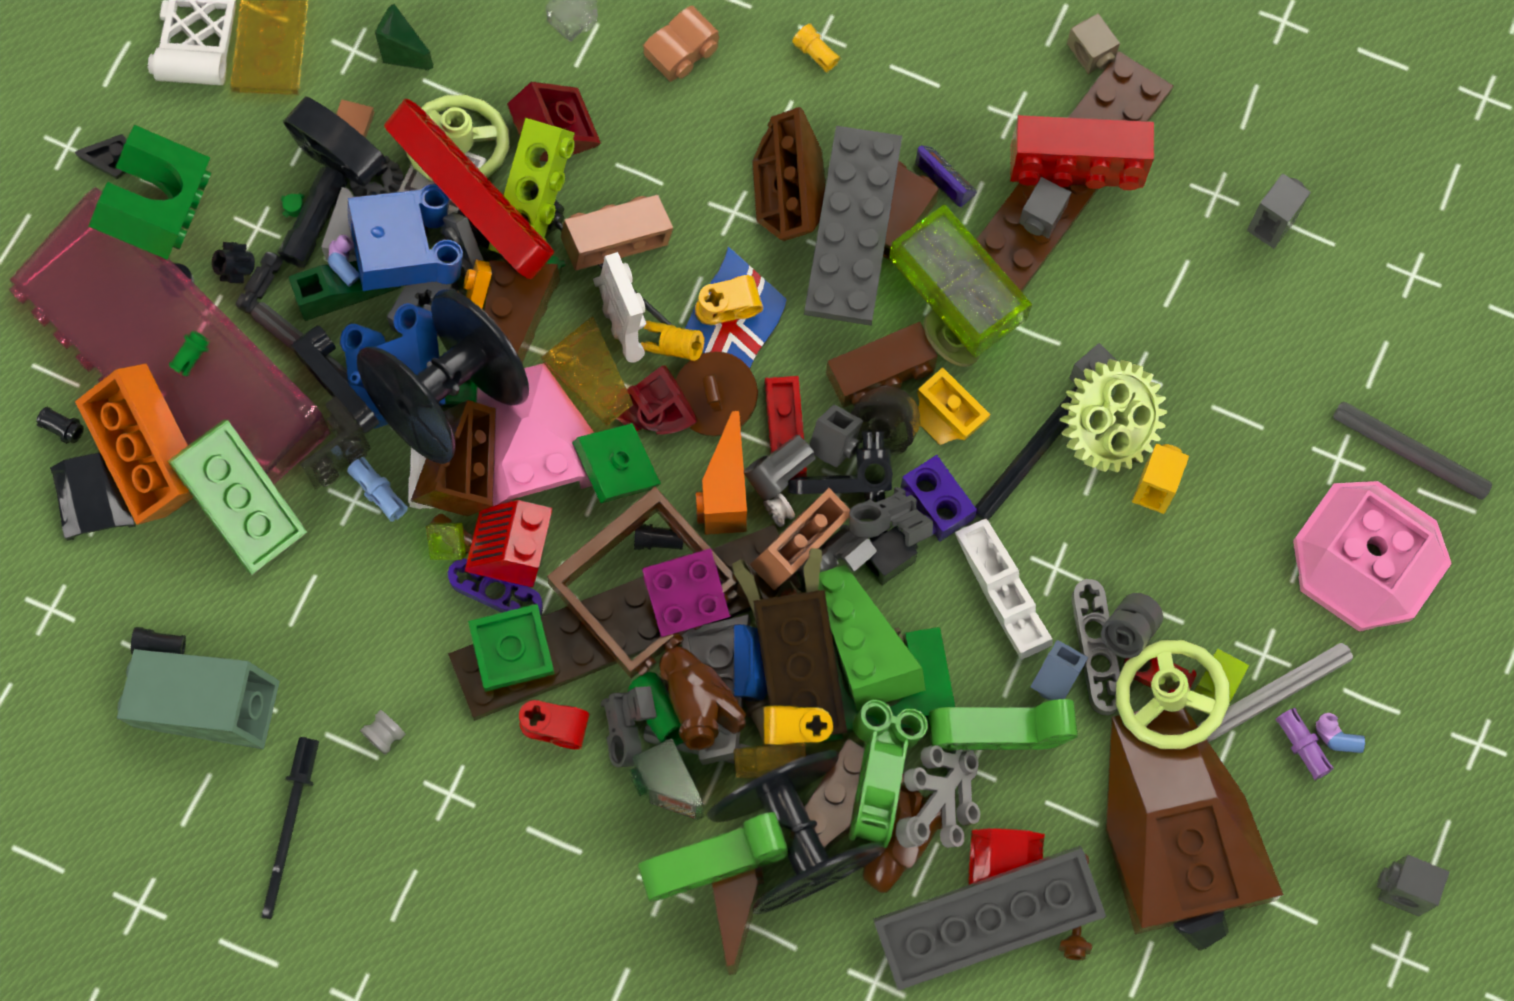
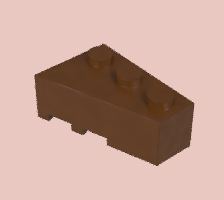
M466 400L443 411L449 421L455 439L454 456L445 464L436 463L426 458L411 502L467 517L493 506L496 408Z

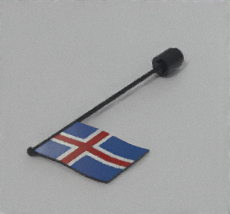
M535 185L530 191L532 200L537 197L539 191L538 186L536 187ZM555 199V216L548 225L547 230L552 232L558 228L562 232V222L565 218L562 214L565 208ZM728 247L720 270L710 284L728 281L744 275L753 276L763 305L762 312L747 319H736L715 325H706L697 319L694 307L685 329L699 330L703 333L704 347L702 354L716 351L729 353L741 359L751 368L755 357L778 325L785 308L786 298ZM603 263L598 264V266H599L601 269H602ZM643 298L645 309L659 322L673 325Z

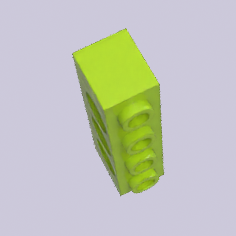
M525 118L503 196L524 218L528 217L531 226L544 238L547 227L555 216L556 209L554 203L557 193L564 185V168L567 159L571 157L575 143L573 137L575 133ZM547 151L548 161L541 167L540 157ZM537 184L539 189L538 195L532 200L530 191ZM490 243L488 249L498 252V250Z

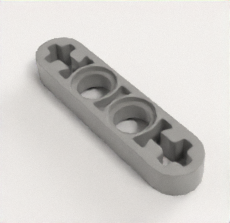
M1085 579L1076 585L1072 593V605L1080 651L1088 657L1083 666L1091 707L1095 712L1101 715H1110L1118 710L1116 707V682L1120 672L1117 655L1106 647L1102 637L1093 639L1085 632V625L1088 622L1096 621L1103 626L1109 619L1104 588L1098 581ZM1085 589H1089L1090 594L1097 595L1092 602L1093 612L1100 610L1101 613H1090L1082 616V613H1087L1089 609L1087 600L1085 598L1080 599ZM1096 655L1105 656L1110 662V669L1104 673L1095 671L1091 666V658ZM1113 678V681H1108L1106 687L1108 695H1114L1115 699L1112 700L1110 706H1106L1105 701L1098 700L1097 698L1103 692L1102 682L1094 684V680L1104 681Z

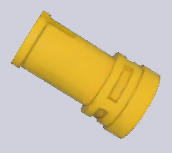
M811 24L801 28L792 40V43L797 48L802 49L804 54L808 53L826 73L832 70L840 61L841 57L821 40V35L817 33Z

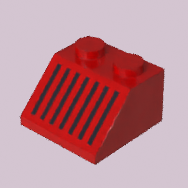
M516 500L480 511L465 572L533 588L553 508Z

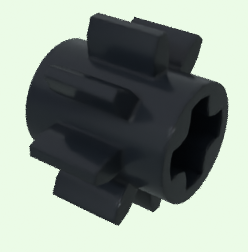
M223 242V250H216L212 256L213 271L220 275V281L243 284L244 276L251 275L254 270V256L250 251H246V244Z

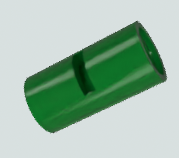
M648 672L633 680L627 692L634 687H651L657 718L646 719L662 746L664 748H674L684 743L679 735L681 723L672 706L669 690L658 674Z

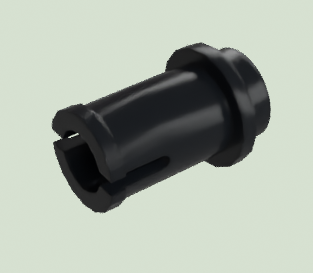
M48 406L40 411L36 420L38 427L58 435L61 441L66 444L70 442L76 443L84 431L83 425L80 424L77 418L69 419Z

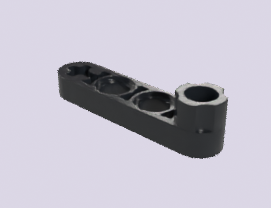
M316 325L290 344L291 349L303 365L364 434L380 424L366 403L325 358L336 347L320 326Z

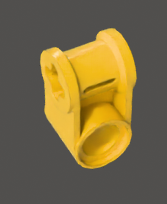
M744 275L728 281L704 286L699 293L695 315L700 322L706 325H715L736 319H747L762 312L763 305L754 277Z
M796 706L763 707L764 744L780 745L822 742L832 733V717L822 708H796ZM814 715H820L821 721L827 722V727L821 728L820 734L817 735L813 734L812 728L806 727V722H812Z

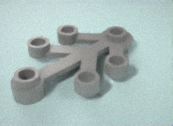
M938 745L925 747L921 751L923 765L928 769L945 767L948 773L944 778L927 775L923 768L909 769L905 772L904 783L908 790L917 791L924 789L934 791V793L916 817L899 820L896 826L897 839L905 848L921 846L929 838V824L942 808L941 842L946 848L959 847L964 842V833L962 828L956 825V815L962 825L976 824L980 819L979 807L976 803L972 802L971 780L975 778L978 770V758L973 750H953L950 753H946ZM958 786L959 806L955 814V788Z

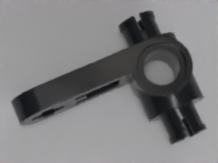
M871 430L862 431L863 447L856 449V475L792 477L788 480V493L822 494L830 488L834 493L864 492L865 502L868 500L874 502V498H876V502L885 499V491L892 490L893 476L891 448L884 447L885 431L874 430V440H872ZM871 464H879L884 468L883 476L877 481H870L865 477V470Z

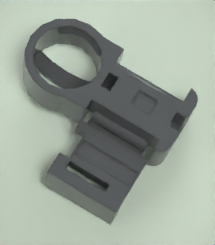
M899 487L894 488L892 496L878 502L868 500L857 504L849 512V528L854 535L867 538L878 536L890 529V522H892V526L898 525L899 531L903 530L907 547L932 536L933 521L916 510V498L912 495L906 497V491ZM861 519H871V520H874V521L865 522V521H860V520H861Z
M842 525L840 531L818 548L822 549L820 572L833 569L839 564L837 560L840 558L847 563L852 571H856L877 550L867 537H858L850 531L848 525ZM807 560L796 570L802 577L804 582L805 576L803 568Z
M634 687L627 693H612L609 695V698L601 701V707H605L610 735L606 738L609 757L613 766L617 768L634 767L640 761L642 747L638 729L631 726L635 725V720L642 721L643 719L657 718L651 687Z

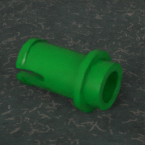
M192 330L190 334L184 335L185 342L173 360L169 362V366L178 373L182 371L181 374L186 377L189 376L190 371L202 353L209 351L208 344L210 340L195 330Z

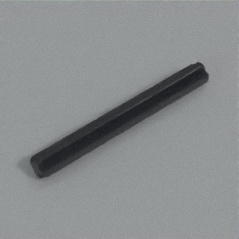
M1077 386L1074 387V388L1072 389V391H1075V392H1076V390L1078 389V387H1077ZM1068 395L976 504V515L982 520L985 518L989 520L1066 428L1068 424L1061 422L1060 418L1067 416L1069 410L1064 409L1061 405L1063 403H1071V397Z

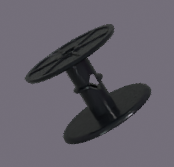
M448 289L438 291L431 303L433 323L447 352L438 359L432 358L431 362L426 363L427 368L416 375L397 357L378 347L363 348L357 355V367L362 383L383 418L411 448L425 458L440 464L448 463L453 458L455 439L449 421L439 402L448 395H458L459 386L469 379L489 397L510 406L522 404L529 395V383L523 364L502 330L477 304L464 295Z
M828 750L815 753L774 769L730 793L708 811L707 817L713 822H726L764 808L766 813H776L780 828H787L795 834L792 846L789 848L787 846V857L796 875L762 895L752 907L753 914L758 915L771 912L813 895L862 869L885 851V847L881 843H870L829 858L815 830L818 822L810 820L798 796V791L821 778L836 765L839 760L837 751Z

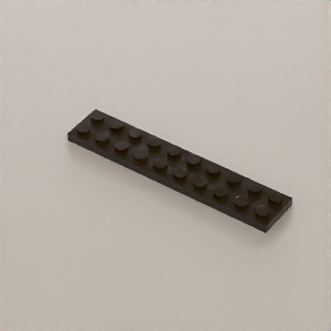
M774 524L712 549L732 573V563L740 559L745 560L763 599L776 596L780 586L773 590L750 566L779 536ZM794 572L787 580H790L798 590H801V584ZM643 577L580 601L630 658L639 655L661 636ZM740 583L735 590L738 595L727 605L730 617L714 622L727 620L752 610ZM568 606L541 617L554 675L485 692L474 645L471 644L448 654L474 721L618 663Z

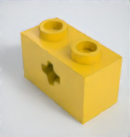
M1156 444L1144 467L1132 502L1165 514L1177 492L1189 455L1183 454L1181 449L1176 446Z

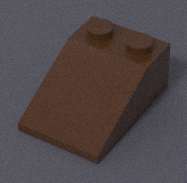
M762 866L712 883L729 975L737 973L753 917L752 907L759 896L758 885L764 884Z

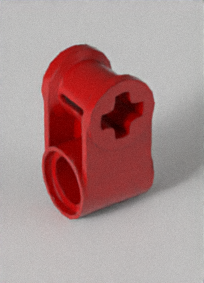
M531 700L526 702L519 711L520 729L527 738L552 743L567 749L579 750L583 745L590 714L586 710L573 706H560L539 700ZM534 714H539L541 721H538L536 726L530 725V719H533Z

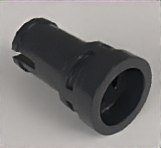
M642 524L635 530L634 550H644V548L651 550V547L683 550V541L671 528L653 527V524Z
M135 627L133 630L130 647L132 655L134 649L174 654L185 653V635L155 633L154 630L144 629L143 627Z

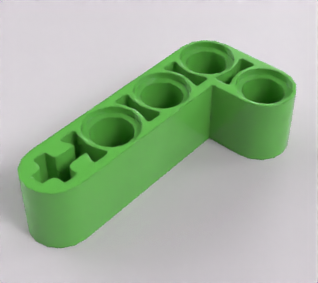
M1071 699L1046 701L1034 708L945 707L928 712L932 746L938 745L943 750H1042L1059 747L1078 737L1074 701Z
M770 812L745 821L743 828L647 859L638 864V869L648 900L653 902L785 858L788 852L776 813Z

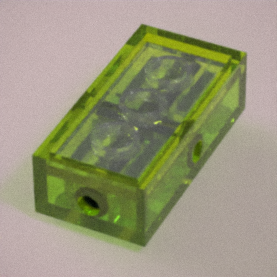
M945 204L891 243L889 259L974 358L1028 320L1032 303Z

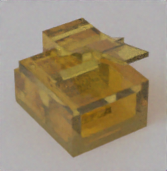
M805 742L780 745L767 744L733 749L736 778H758L783 765L806 757Z

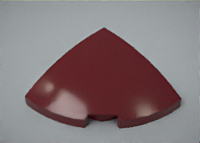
M666 365L660 366L638 384L630 386L605 405L608 411L622 424L628 425L633 423L636 431L641 429L657 431V435L676 433L698 422L684 393Z

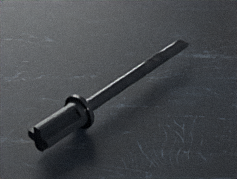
M299 737L290 776L285 777V781L293 783L261 916L265 919H272L303 786H313L314 783L310 780L319 746V741L315 739Z

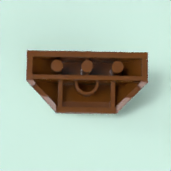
M800 107L770 118L767 125L769 128L761 139L752 161L756 221L782 241L813 232L820 222L825 193L823 151L803 109Z

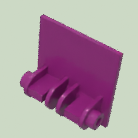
M711 548L642 568L644 583L649 592L661 637L730 617Z

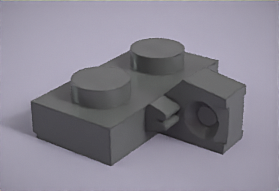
M453 212L442 218L446 227L444 229L445 238L436 240V243L442 240H452L461 246L463 250L461 276L465 278L467 270H473L476 259L484 260L468 218Z

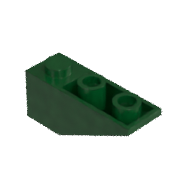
M357 261L349 262L359 272ZM329 264L320 265L288 276L304 321L401 288V286L363 291L360 278L348 287L331 269Z

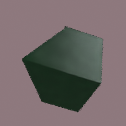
M395 4L389 6L375 30L382 62L384 64L427 71L432 69L434 66L428 48Z

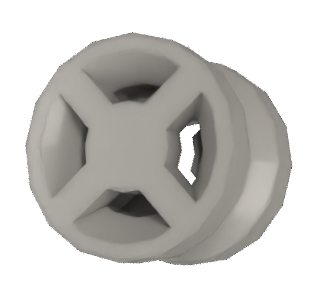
M382 710L375 715V721L371 725H365L360 730L384 755L390 751V745L395 740H401L406 735Z

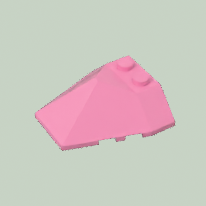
M544 363L524 368L529 383V395L527 400L520 405L510 406L500 403L478 388L477 403L496 408L493 506L512 502V499L579 481L581 489L592 486L572 442L577 437L594 433V431Z

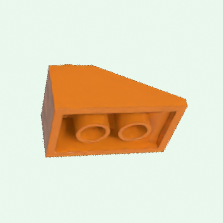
M732 411L702 479V492H696L697 524H704L705 535L747 531V503L739 411Z

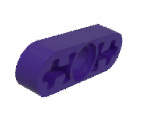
M459 559L449 567V582L458 593L502 613L521 608V605L511 600L509 607L506 606L512 597V590L514 589L517 590L514 593L516 599L526 602L528 598H532L533 605L538 604L541 616L543 602L536 590L528 586L490 577H484L481 581V575L470 573L473 579L481 581L479 592H475L477 589L476 583L465 579L461 584L456 575L457 572H465L467 559ZM493 582H499L506 587L505 594L499 599H490L486 595V588Z

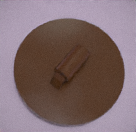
M718 351L701 354L698 360H690L681 369L676 378V382L684 393L698 421L689 428L701 435L722 436L732 411H739L741 428L750 419L755 410L758 399V387L754 374L741 359L732 354Z

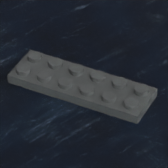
M836 126L804 315L872 326L902 142L901 135Z
M1077 846L874 918L873 921L899 991L1105 918L1106 914L1083 848Z

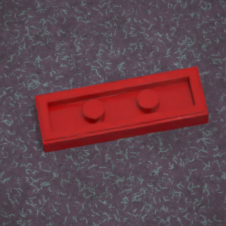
M799 376L765 378L770 454L795 435H800L804 440ZM807 466L793 477L807 476Z

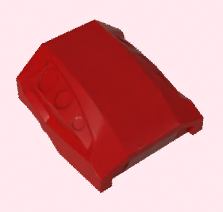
M997 828L972 830L968 885L1043 859L1045 834L1029 830Z

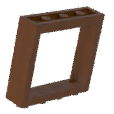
M656 486L547 576L549 586L630 678H633L637 673L641 676L648 673L657 664L655 658L664 650L667 651L670 648L678 647L684 641L682 635L689 629L663 637L660 636L637 657L631 660L568 586L656 512L693 553L710 548ZM712 550L726 604L728 605L738 595L735 590L738 588L739 581ZM703 625L694 627V630H698Z

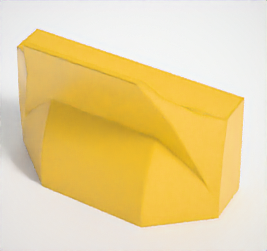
M943 367L917 391L919 406L915 421L939 445L956 439L966 440L990 418L991 414Z

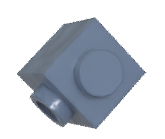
M1057 640L1034 679L1031 688L1050 701L1065 699L1088 657Z

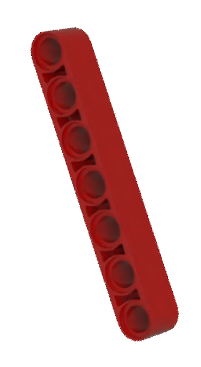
M405 98L384 124L385 129L510 265L524 277L533 279L554 254L553 248L419 105Z

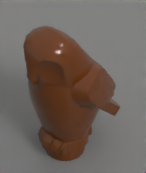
M683 647L670 648L663 654L659 665L660 676L668 682L670 700L681 723L679 735L685 742L686 747L692 750H703L711 747L715 742L714 739L719 735L718 724L732 734L739 733L744 728L746 722L744 718L747 715L728 686L710 666L703 664L692 652Z
M905 784L900 786L889 844L878 858L863 868L864 880L880 893L889 892L903 872L912 868L922 856L937 829H942L941 808L929 824V838L921 846L905 848L899 843L896 836V826L899 820L916 817L932 793L924 797L921 796L918 790H908Z

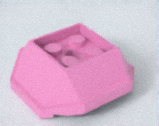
M1379 481L1334 483L1293 540L1299 572L1300 591L1357 631L1412 621L1452 564L1437 521ZM1367 544L1377 546L1381 556L1372 555L1367 549Z

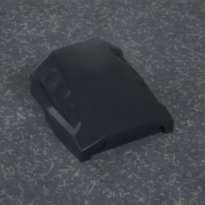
M100 452L65 459L50 467L58 497L62 530L67 541L74 540L75 536L105 529L122 526L136 527V523Z

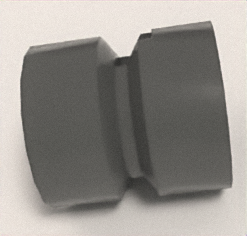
M1142 593L1127 595L1102 627L1101 636L1106 647L1114 654L1123 658L1138 656L1163 622L1164 616L1161 607L1148 595Z

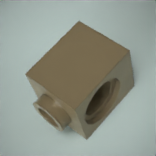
M1099 13L1071 28L1067 45L1089 74L1098 68L1100 70L1106 69L1110 62L1116 60L1115 55L1118 52L1120 42Z

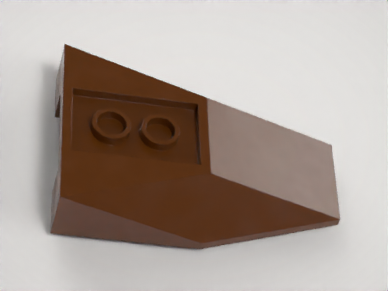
M1185 707L1173 712L1163 710L1146 726L1148 729L1162 735H1182L1198 728ZM1120 715L1113 716L1111 718L1106 832L1135 935L1169 927L1183 919L1237 907L1241 910L1275 902L1283 896L1246 797L1207 739L1185 749H1160L1140 741L1124 726Z

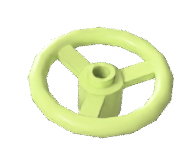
M445 95L429 101L421 107L463 153L471 149L473 142L496 140V148L492 157L478 168L487 178L502 166L510 148L509 129L501 114L486 101L468 95ZM461 108L479 112L492 125L473 127L470 115ZM447 109L442 115L438 113ZM406 152L413 168L426 179L434 182Z
M1161 640L1146 646L1138 656L1130 658L1124 664L1116 682V707L1124 726L1140 741L1160 749H1185L1205 741L1221 725L1229 707V681L1221 663L1205 648L1185 640ZM1172 654H1182L1193 658L1209 671L1215 685V699L1190 691L1184 673L1174 668ZM1157 657L1160 671L1154 675L1151 683L1154 698L1135 715L1130 704V685L1136 672L1148 660ZM1175 689L1174 692L1167 693L1169 690ZM1189 706L1210 714L1197 729L1182 735H1162L1146 727L1163 710L1173 712Z

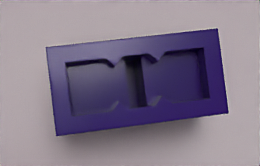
M935 455L902 477L900 488L906 491V497L912 495L916 498V510L933 521L932 535L934 534L939 542L974 520L977 509L938 455ZM928 481L934 486V490L923 492L917 487V483ZM942 508L949 509L953 512L954 518L944 520L938 516L936 511Z

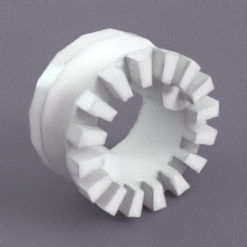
M781 493L777 494L774 499L763 502L766 510L770 511L768 514H773L771 518L778 526H783L785 524L784 520L787 518L790 520L795 518L792 507Z

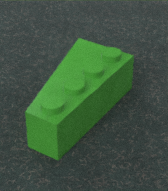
M842 565L820 572L819 590H825L833 645L836 647L837 657L857 712L871 700H881L887 703L925 691L922 667L848 567Z

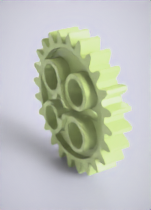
M1108 359L1107 365L1097 362L1095 363V371L1084 369L1086 380L1074 379L1078 387L1076 392L1072 390L1066 391L1072 400L1071 403H1063L1061 405L1064 409L1069 410L1067 416L1060 418V421L1069 424V427L1061 433L1063 436L1072 438L1066 446L1076 450L1074 457L1083 460L1085 465L1092 468L1096 467V469L1104 472L1108 469L1119 472L1121 467L1131 469L1132 459L1143 462L1142 451L1152 453L1153 449L1149 444L1151 440H1161L1155 431L1156 429L1165 428V424L1158 421L1159 416L1167 414V410L1160 409L1158 405L1166 398L1165 396L1155 394L1161 385L1151 382L1153 374L1143 371L1142 366L1132 365V362L1121 360L1119 363V361ZM1116 385V393L1111 397L1112 389ZM1137 408V410H1138L1137 415H1136V417L1133 419V413H1134L1135 409ZM1094 412V414H1095L1094 420H1093V422L1090 424V422H1089L1090 416H1091V414ZM1116 434V441L1111 445L1112 438Z

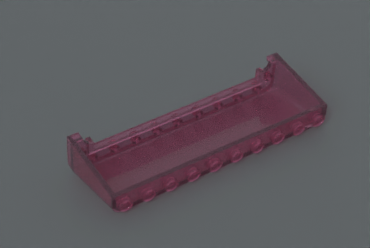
M93 187L9 279L13 285L9 288V291L22 305L28 301L34 307L31 311L32 315L42 326L45 327L50 324L56 330L53 336L66 350L72 346L79 353L75 356L76 360L86 371L90 372L94 369L101 376L97 380L98 382L102 381L116 369L146 363L188 446L224 419L228 420L269 479L275 484L331 434L322 413L169 258L166 260L88 227L102 194L97 187ZM192 330H195L210 340L208 344L209 351L202 353L190 371L189 376L186 377L181 374L182 371L178 373L169 366V362L173 360L185 342L184 335L190 334Z

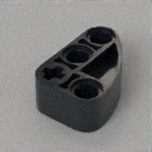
M305 96L283 120L284 126L305 154L322 165L339 171L347 179L362 187L368 184L387 161L384 155L356 129L310 97Z

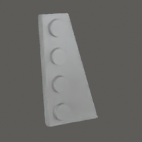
M748 615L705 624L698 630L690 628L682 635L684 638L682 647L692 652L703 664L710 666L728 686L733 695L734 625L745 624L750 626L751 619ZM735 697L740 707L743 708V699ZM718 724L719 735L714 739V744L707 749L698 750L702 765L737 758L740 732L732 734Z

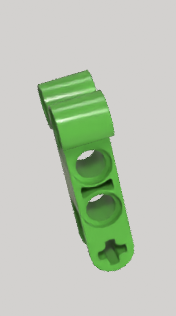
M871 700L860 709L853 720L855 734L860 739L866 741L850 824L849 840H855L857 837L881 843L886 848L892 835L906 752L912 749L925 735L927 720L916 709H906L899 713L897 717L892 716V711L885 702ZM866 715L874 716L879 722V727L870 725L866 720ZM900 724L909 725L913 729L914 736L905 734Z

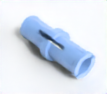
M361 457L360 460L356 459L348 467L347 472L365 491V497L371 502L374 501L389 521L398 520L405 514L408 508L406 504L390 488V482L385 477L377 474L364 457Z

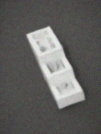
M985 518L956 531L957 540L1020 659H1025L1051 647L1052 637L1036 613V604L1021 582L1018 568L989 521Z

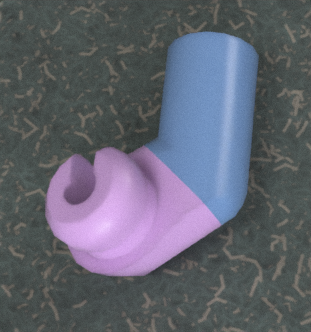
M340 235L337 240H333L329 245L328 264L345 284L350 287L360 278V274L348 262L349 251L354 248L353 241L346 235Z
M1324 713L1316 722V731L1331 750L1363 753L1365 748V737L1363 735L1344 734L1338 726V718L1332 713Z

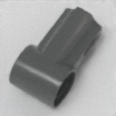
M795 435L772 454L765 455L750 464L744 470V475L762 500L767 501L783 491L788 485L787 481L816 458L809 444L800 435Z

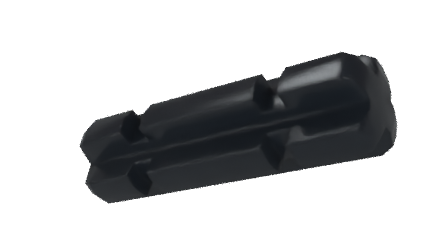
M266 252L260 261L261 268L257 266L244 288L246 293H241L237 299L236 307L241 311L251 314L252 310L259 303L257 299L263 298L275 277L273 272L277 273L282 266L283 260L275 253Z

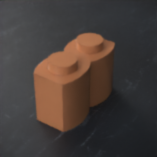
M691 5L644 43V56L670 82L678 77L681 79L691 72L694 62L702 57L705 59L710 57L717 50L719 33Z

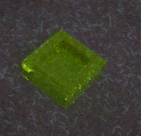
M430 523L426 526L430 560H462L466 557L462 523Z

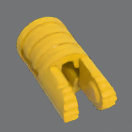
M646 320L644 329L654 333L661 332L659 345L654 342H641L646 352L686 358L691 361L699 359L704 347V336L701 331Z

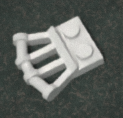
M617 252L605 256L601 275L594 278L593 281L595 287L599 286L604 302L602 310L605 317L611 320V332L614 338L619 339L626 360L636 362L645 354L643 346L638 342V330L646 325L643 316L645 304L641 294H635L632 287L633 278L629 265L622 263Z

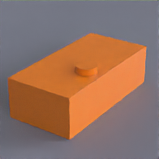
M146 363L116 369L75 401L136 525L167 517L194 498L167 462L188 445Z

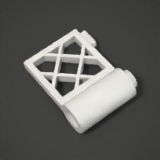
M163 0L160 19L165 20L160 46L155 50L154 54L149 55L148 70L150 74H154L155 80L223 85L226 79V57L236 10V1ZM177 6L191 7L195 11L182 20L176 15ZM214 9L226 10L225 16L215 22L207 14ZM202 18L208 27L194 34L188 26ZM182 30L189 37V39L181 44L170 43L171 37ZM213 33H216L221 38L219 47L205 46L201 42Z

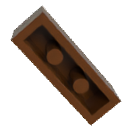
M917 322L827 361L826 374L843 408L852 404L854 407L867 403L872 398V395L879 392L890 393L897 390L903 385L902 382L912 378L920 380L929 376L936 367L938 355L928 341L921 322Z

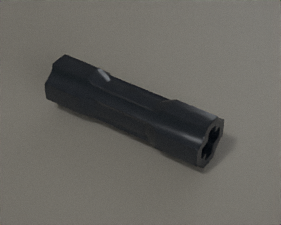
M329 167L320 168L310 187V194L292 229L287 232L277 252L280 258L288 264L304 268L316 247V240L333 206L337 203L341 188H345L348 183L346 176L339 171Z

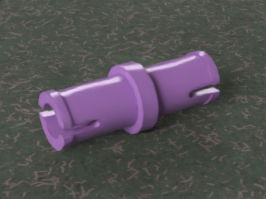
M1292 708L1276 718L1277 723L1280 724L1293 745L1291 750L1295 755L1299 754L1314 780L1320 779L1334 770L1333 765L1330 764L1317 744L1319 741L1315 733H1310L1297 713L1296 708Z

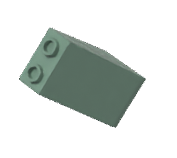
M134 649L132 659L126 670L127 679L123 695L118 701L117 719L134 728L264 749L280 683L278 679L249 661Z

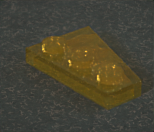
M593 316L541 357L547 368L606 426L633 405Z

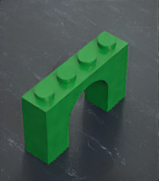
M134 124L116 168L152 183L160 188L169 199H149L107 182L88 227L168 260L172 248L180 250L196 212L195 210L199 205L212 173L206 170L211 157Z
M940 627L906 632L903 635L904 644L922 667L926 690L906 696L897 704L891 706L892 716L897 717L899 713L906 709H916L925 716L928 725H930L929 711L938 708L956 707ZM833 645L847 733L854 732L853 720L858 712L853 699L844 689L836 647ZM866 715V720L870 725L879 727V722L874 716ZM900 724L902 730L911 728L907 724ZM844 733L830 735L822 742L830 743L843 740Z

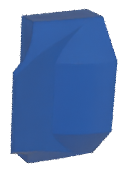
M745 624L734 625V696L749 702L762 701L767 695V687L758 630Z

